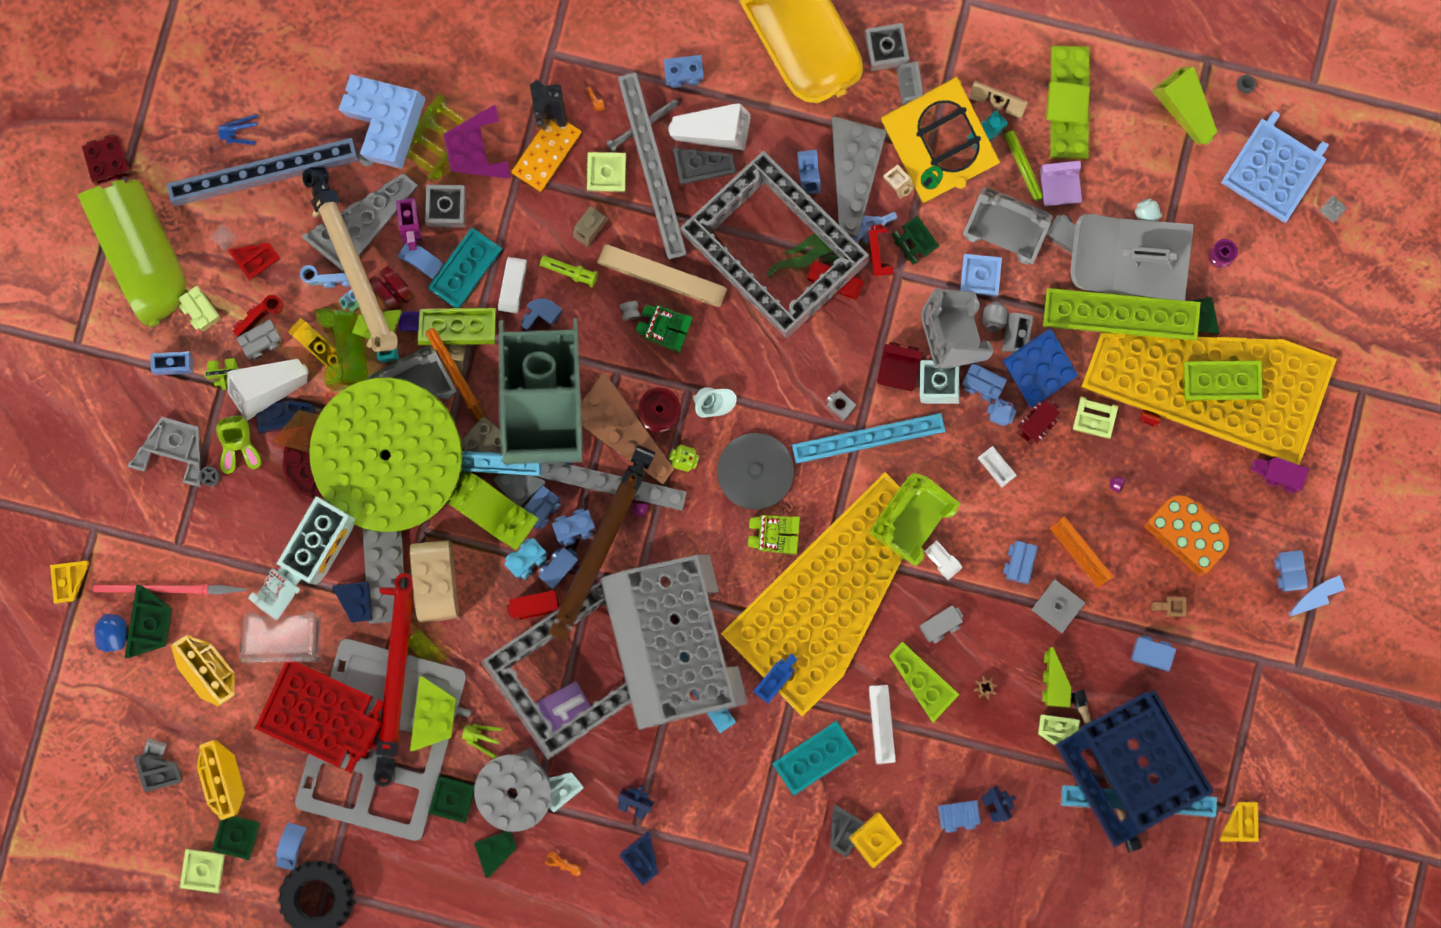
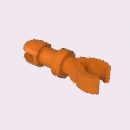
M554 852L548 853V857L553 860L546 858L545 863L547 865L559 866L561 870H568L575 876L581 875V866L573 865L567 859L562 860Z

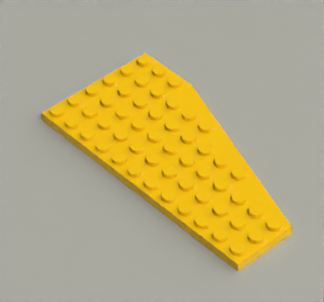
M1101 333L1081 388L1154 413L1273 458L1278 457L1300 465L1337 359L1283 339L1197 337V341ZM1193 361H1261L1263 399L1184 401L1183 363Z
M886 472L721 633L763 678L781 658L786 661L791 654L797 658L791 666L795 670L778 693L802 717L844 676L903 559L870 534L872 526L900 489V486Z

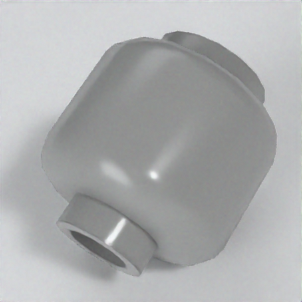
M999 302L987 305L984 308L982 319L986 329L998 332L1006 327L1008 309Z

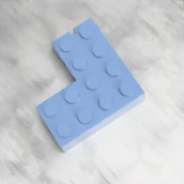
M350 74L345 89L348 94L343 95L339 111L347 117L370 122L360 154L369 161L402 169L426 98L416 90Z

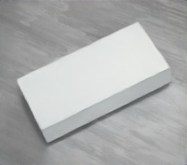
M994 446L978 457V460L1001 488L1017 476Z

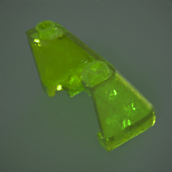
M330 308L316 309L317 322L324 328H330L335 336L338 364L326 368L324 372L325 385L334 392L344 390L353 384L366 380L368 370L363 337L352 333L358 315L354 312Z

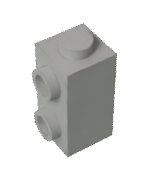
M952 605L921 624L919 628L928 643L931 641L937 643L944 638L943 634L947 631L953 633L961 628L959 624L963 622L961 619L963 615L958 607L954 608Z

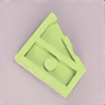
M1040 715L1038 735L1055 745L1073 735L1079 729L1080 720Z

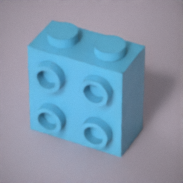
M527 538L521 543L519 551L516 553L513 551L505 558L506 562L504 564L519 581L521 579H528L533 574L532 569L536 566L541 567L547 561L546 557L548 554L534 538L531 540Z

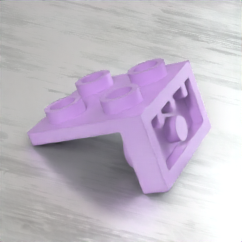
M1080 161L1044 164L1041 166L1040 175L1044 206L1082 202L1079 178Z

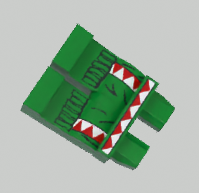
M645 305L642 316L651 320L649 325L639 322L636 332L644 336V340L680 353L693 317L658 305L656 307Z

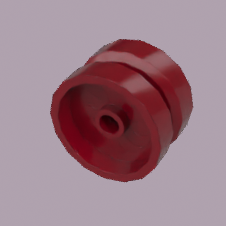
M388 265L380 271L381 276L386 281L385 283L376 276L369 280L372 289L391 311L402 308L396 299L397 296L405 303H409L415 298L407 288L408 285L397 273L395 274Z
M657 387L648 390L639 402L641 424L652 433L663 434L671 431L680 419L681 405L678 397L667 388Z

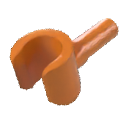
M586 88L595 111L604 110L603 99L597 100L591 88Z

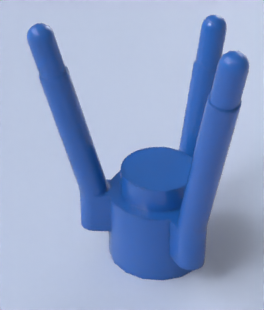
M255 114L219 125L218 134L220 140H226V143L255 145V141L234 139L233 137H236V130L257 126V122L237 124L255 119L258 115Z

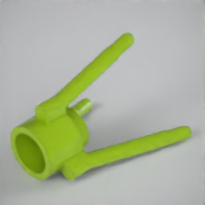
M475 723L472 726L467 724L462 734V739L467 740L466 744L474 746L493 759L498 757L476 742L482 739L498 744V740L481 735L480 730L502 731V728L482 726Z

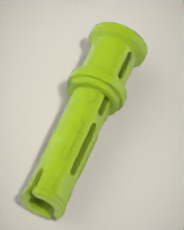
M543 255L540 262L541 267L572 277L575 282L586 283L591 288H593L598 276L597 271L592 272L583 269L581 265L575 267ZM552 264H555V265H558V266H560V267L566 268V270H564V269H562V268H559V267H556V266H553Z

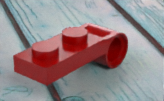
M268 295L260 304L254 305L248 310V315L244 320L241 319L234 325L235 329L232 332L239 337L250 331L267 312L273 315L280 314L284 308L283 302L276 295ZM272 301H278V306L275 309L269 308V304Z

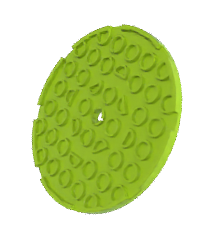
M380 377L353 384L338 393L325 406L312 432L310 464L318 490L325 501L354 517L355 521L353 524L365 529L395 532L422 524L445 506L459 481L462 470L463 450L461 438L455 426L456 423L448 409L435 395L410 381ZM386 449L390 452L391 457L389 460L382 459V450Z

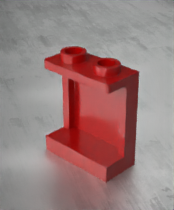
M881 224L870 225V229L866 230L871 273L873 276L894 274L893 266H881L877 234L888 232V228L883 227Z

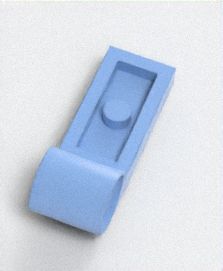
M311 265L304 266L300 271V277L307 285L335 288V285L343 284V287H351L345 273L319 275V272ZM313 271L314 277L307 280L305 278L306 273Z

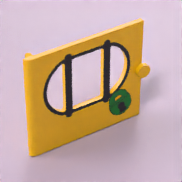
M958 77L881 117L923 203L954 187L963 189L967 185V180L1000 163ZM949 103L959 108L957 111L921 129L924 115L933 106ZM963 115L974 138L934 158L924 135ZM977 144L975 156L966 166L950 170L939 165L942 161Z

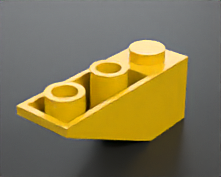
M302 318L288 331L333 373L346 360L343 355Z

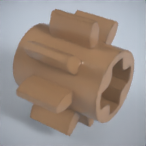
M982 676V682L975 681L978 687L973 691L980 693L978 698L985 695L986 699L989 700L990 693L996 695L993 688L998 685L992 684V677L989 680H985V677ZM986 683H988V688L990 689V691H985L983 693V688L981 687V684L985 685Z

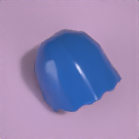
M104 614L96 622L94 638L98 650L110 652L124 648L128 639V629L125 620L119 615Z

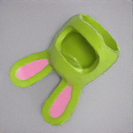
M238 415L218 421L216 433L223 446L220 462L221 471L230 474L235 470V450H242L249 468H259L262 464V459L250 441V428L247 419L244 416Z

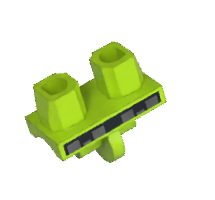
M235 358L226 359V369L219 370V361H207V371H204V377L207 380L220 379L214 380V385H221L223 391L227 390V372L240 369Z

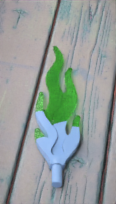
M892 212L883 217L864 215L858 238L850 237L856 243L864 238L860 244V247L864 249L868 246L866 230L870 229V225L881 224L884 227V224L897 219L896 213ZM813 234L794 249L786 250L785 253L797 254L809 246H814L811 251L798 258L777 262L769 269L767 276L769 277L781 268L806 267L820 256L833 251L816 234ZM837 255L829 256L823 260V263L835 261L839 257Z

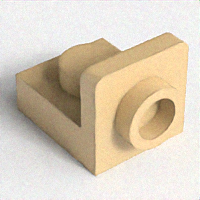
M898 164L883 175L884 180L896 191L900 199L910 194L915 188L911 178Z

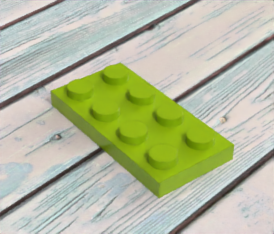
M496 308L420 309L418 344L432 345L426 336V331L431 328H435L444 345L495 344Z
M1193 361L1183 363L1184 401L1263 399L1261 361Z

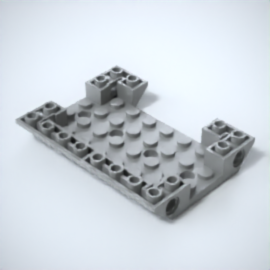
M694 555L624 570L601 578L638 730L674 722L682 718L748 704L739 667H726L712 615L708 595L718 593L719 589L710 555ZM661 577H666L669 580L668 587L661 585ZM671 615L678 617L679 623L677 625L670 622ZM681 652L688 655L687 663L680 660L679 655ZM691 690L698 693L696 701L691 700L689 697Z

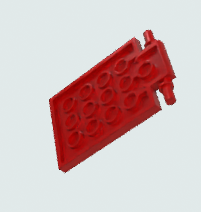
M287 658L254 729L338 768H341L348 751H350V760L345 771L352 773L357 761L359 762L361 757H366L381 722L378 720L381 715L379 713L384 701L377 699L373 710L369 711L367 716L365 713L373 696Z

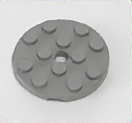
M521 754L501 755L487 763L480 771L474 788L475 802L481 815L494 827L510 832L524 831L535 826L546 815L552 800L551 782L545 770L535 760ZM509 788H515L518 791V796L515 798L510 797L508 793Z

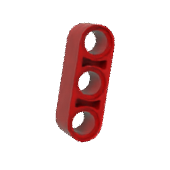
M814 261L806 279L815 283L820 278L819 275L824 274L831 267ZM852 277L836 293L857 300L865 282L859 278Z

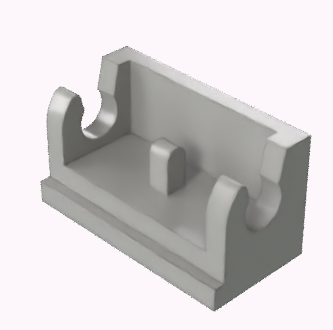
M918 61L899 65L897 67L901 103L905 105L923 95Z

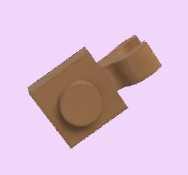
M1166 597V603L1153 602L1151 603V611H1166V617H1186V597Z

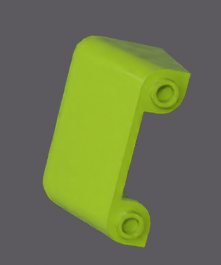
M913 473L908 476L874 523L870 534L907 562L917 566L924 559L922 545L942 517H953L957 513L960 503L928 477Z

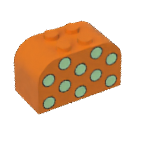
M1174 496L1162 503L1142 526L1201 577L1206 575L1226 553L1229 546V536L1227 531L1219 524L1221 521L1213 514L1210 516L1205 511V506L1200 502H1194L1186 496Z

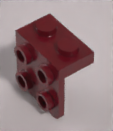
M894 342L885 344L877 383L886 387L913 391L923 352L913 346L903 348L900 347V344Z

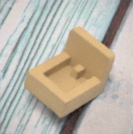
M467 344L447 345L446 348L462 373Z

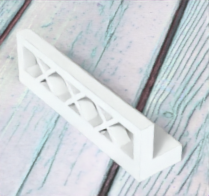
M888 685L869 686L876 764L894 763L895 752Z

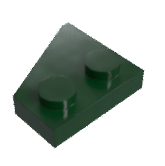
M510 831L474 843L486 879L517 849L513 834Z

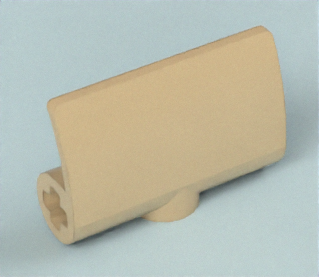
M974 81L968 97L983 104L986 98L989 99V106L994 111H1000L1004 106H1007L1005 113L1020 119L1028 101L978 81ZM996 97L1000 98L999 104L995 103Z

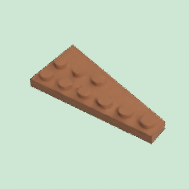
M603 372L580 403L581 426L629 461H631L638 444L655 452L648 470L644 468L643 471L664 485L674 471V468L605 372Z

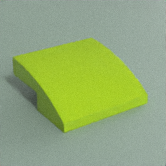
M1050 82L1046 120L1085 125L1087 123L1090 87Z

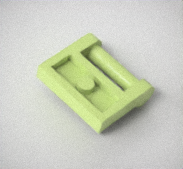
M1080 397L1072 430L1110 439L1118 406L1113 404L1109 406ZM1084 407L1110 413L1109 418L1083 412Z

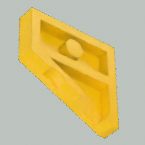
M89 561L50 565L54 604L75 602Z
M1258 802L1236 803L1219 838L1220 841L1258 842Z

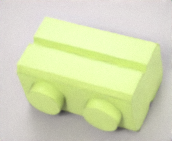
M195 286L179 298V301L182 303L179 307L185 315L189 313L192 317L190 322L196 330L200 329L204 332L221 320L219 314L198 286Z

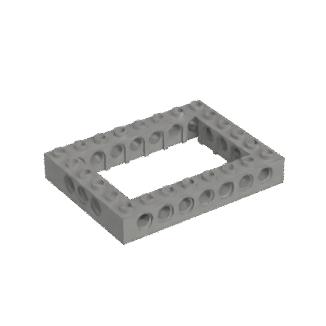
M764 150L680 227L682 234L786 339L870 262L869 255ZM764 183L839 257L833 262L834 265L828 271L820 274V278L813 285L808 286L798 299L790 303L789 311L781 305L778 299L776 300L768 292L765 286L763 287L755 279L752 273H749L742 266L739 259L736 260L729 253L726 246L723 247L716 240L713 233L710 234Z
M601 581L591 587L574 624L602 605L608 610ZM559 609L485 658L482 662L492 680L548 760L631 703L627 683L625 682L600 701H596L590 708L582 713L580 712L566 724L564 723L555 732H552L550 721H546L539 710L538 704L535 705L527 693V688L524 689L516 677V672L511 667L555 638V636L548 634Z

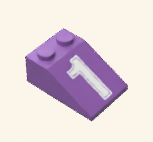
M577 681L535 703V705L538 704L539 710L546 721H550L552 732H555L564 723L566 724L580 712L582 713L591 707Z

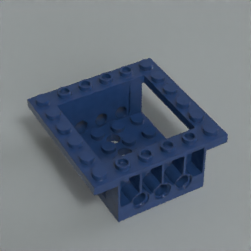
M1155 690L1150 693L1147 691L1082 726L1073 735L1055 744L1113 848L1214 793ZM1129 740L1137 741L1138 748L1136 750L1129 747ZM1091 749L1129 816L1122 821L1117 817L1081 754L1083 751ZM1139 757H1145L1148 760L1147 767L1140 766L1138 762ZM1150 774H1155L1158 777L1157 784L1149 782L1148 777Z

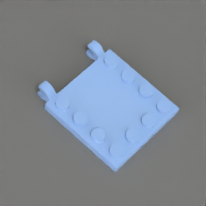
M1273 111L1267 121L1261 119L1221 183L1286 223L1325 163L1326 158L1322 155L1329 145L1322 141L1316 151L1311 150L1274 126L1280 114Z

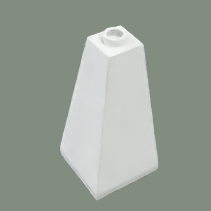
M732 104L675 116L672 118V123L669 124V134L677 141L745 151L751 114L741 104Z
M299 359L232 370L227 372V392L241 414L249 420L257 413L262 412L273 403L305 385L309 371L305 364H301Z

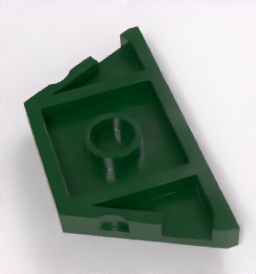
M136 584L125 658L166 647L168 643L173 608L140 584Z

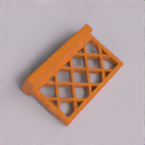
M1065 516L1049 528L1097 589L1113 578L1111 572Z

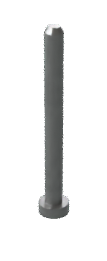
M677 99L672 100L650 115V124L679 105ZM632 129L615 140H608L606 142L612 153L617 151L618 146L633 137Z

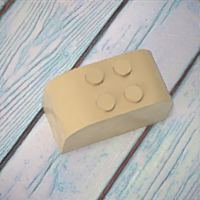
M444 540L411 544L410 559L418 621L423 623L460 619L452 542Z

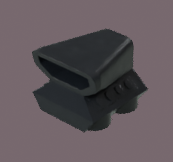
M536 79L530 84L537 128L546 130L551 120L558 127H566L567 119L561 85L545 86Z

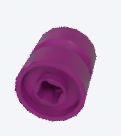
M1228 239L1217 241L1209 252L1211 264L1217 268L1229 266L1238 254L1236 244Z

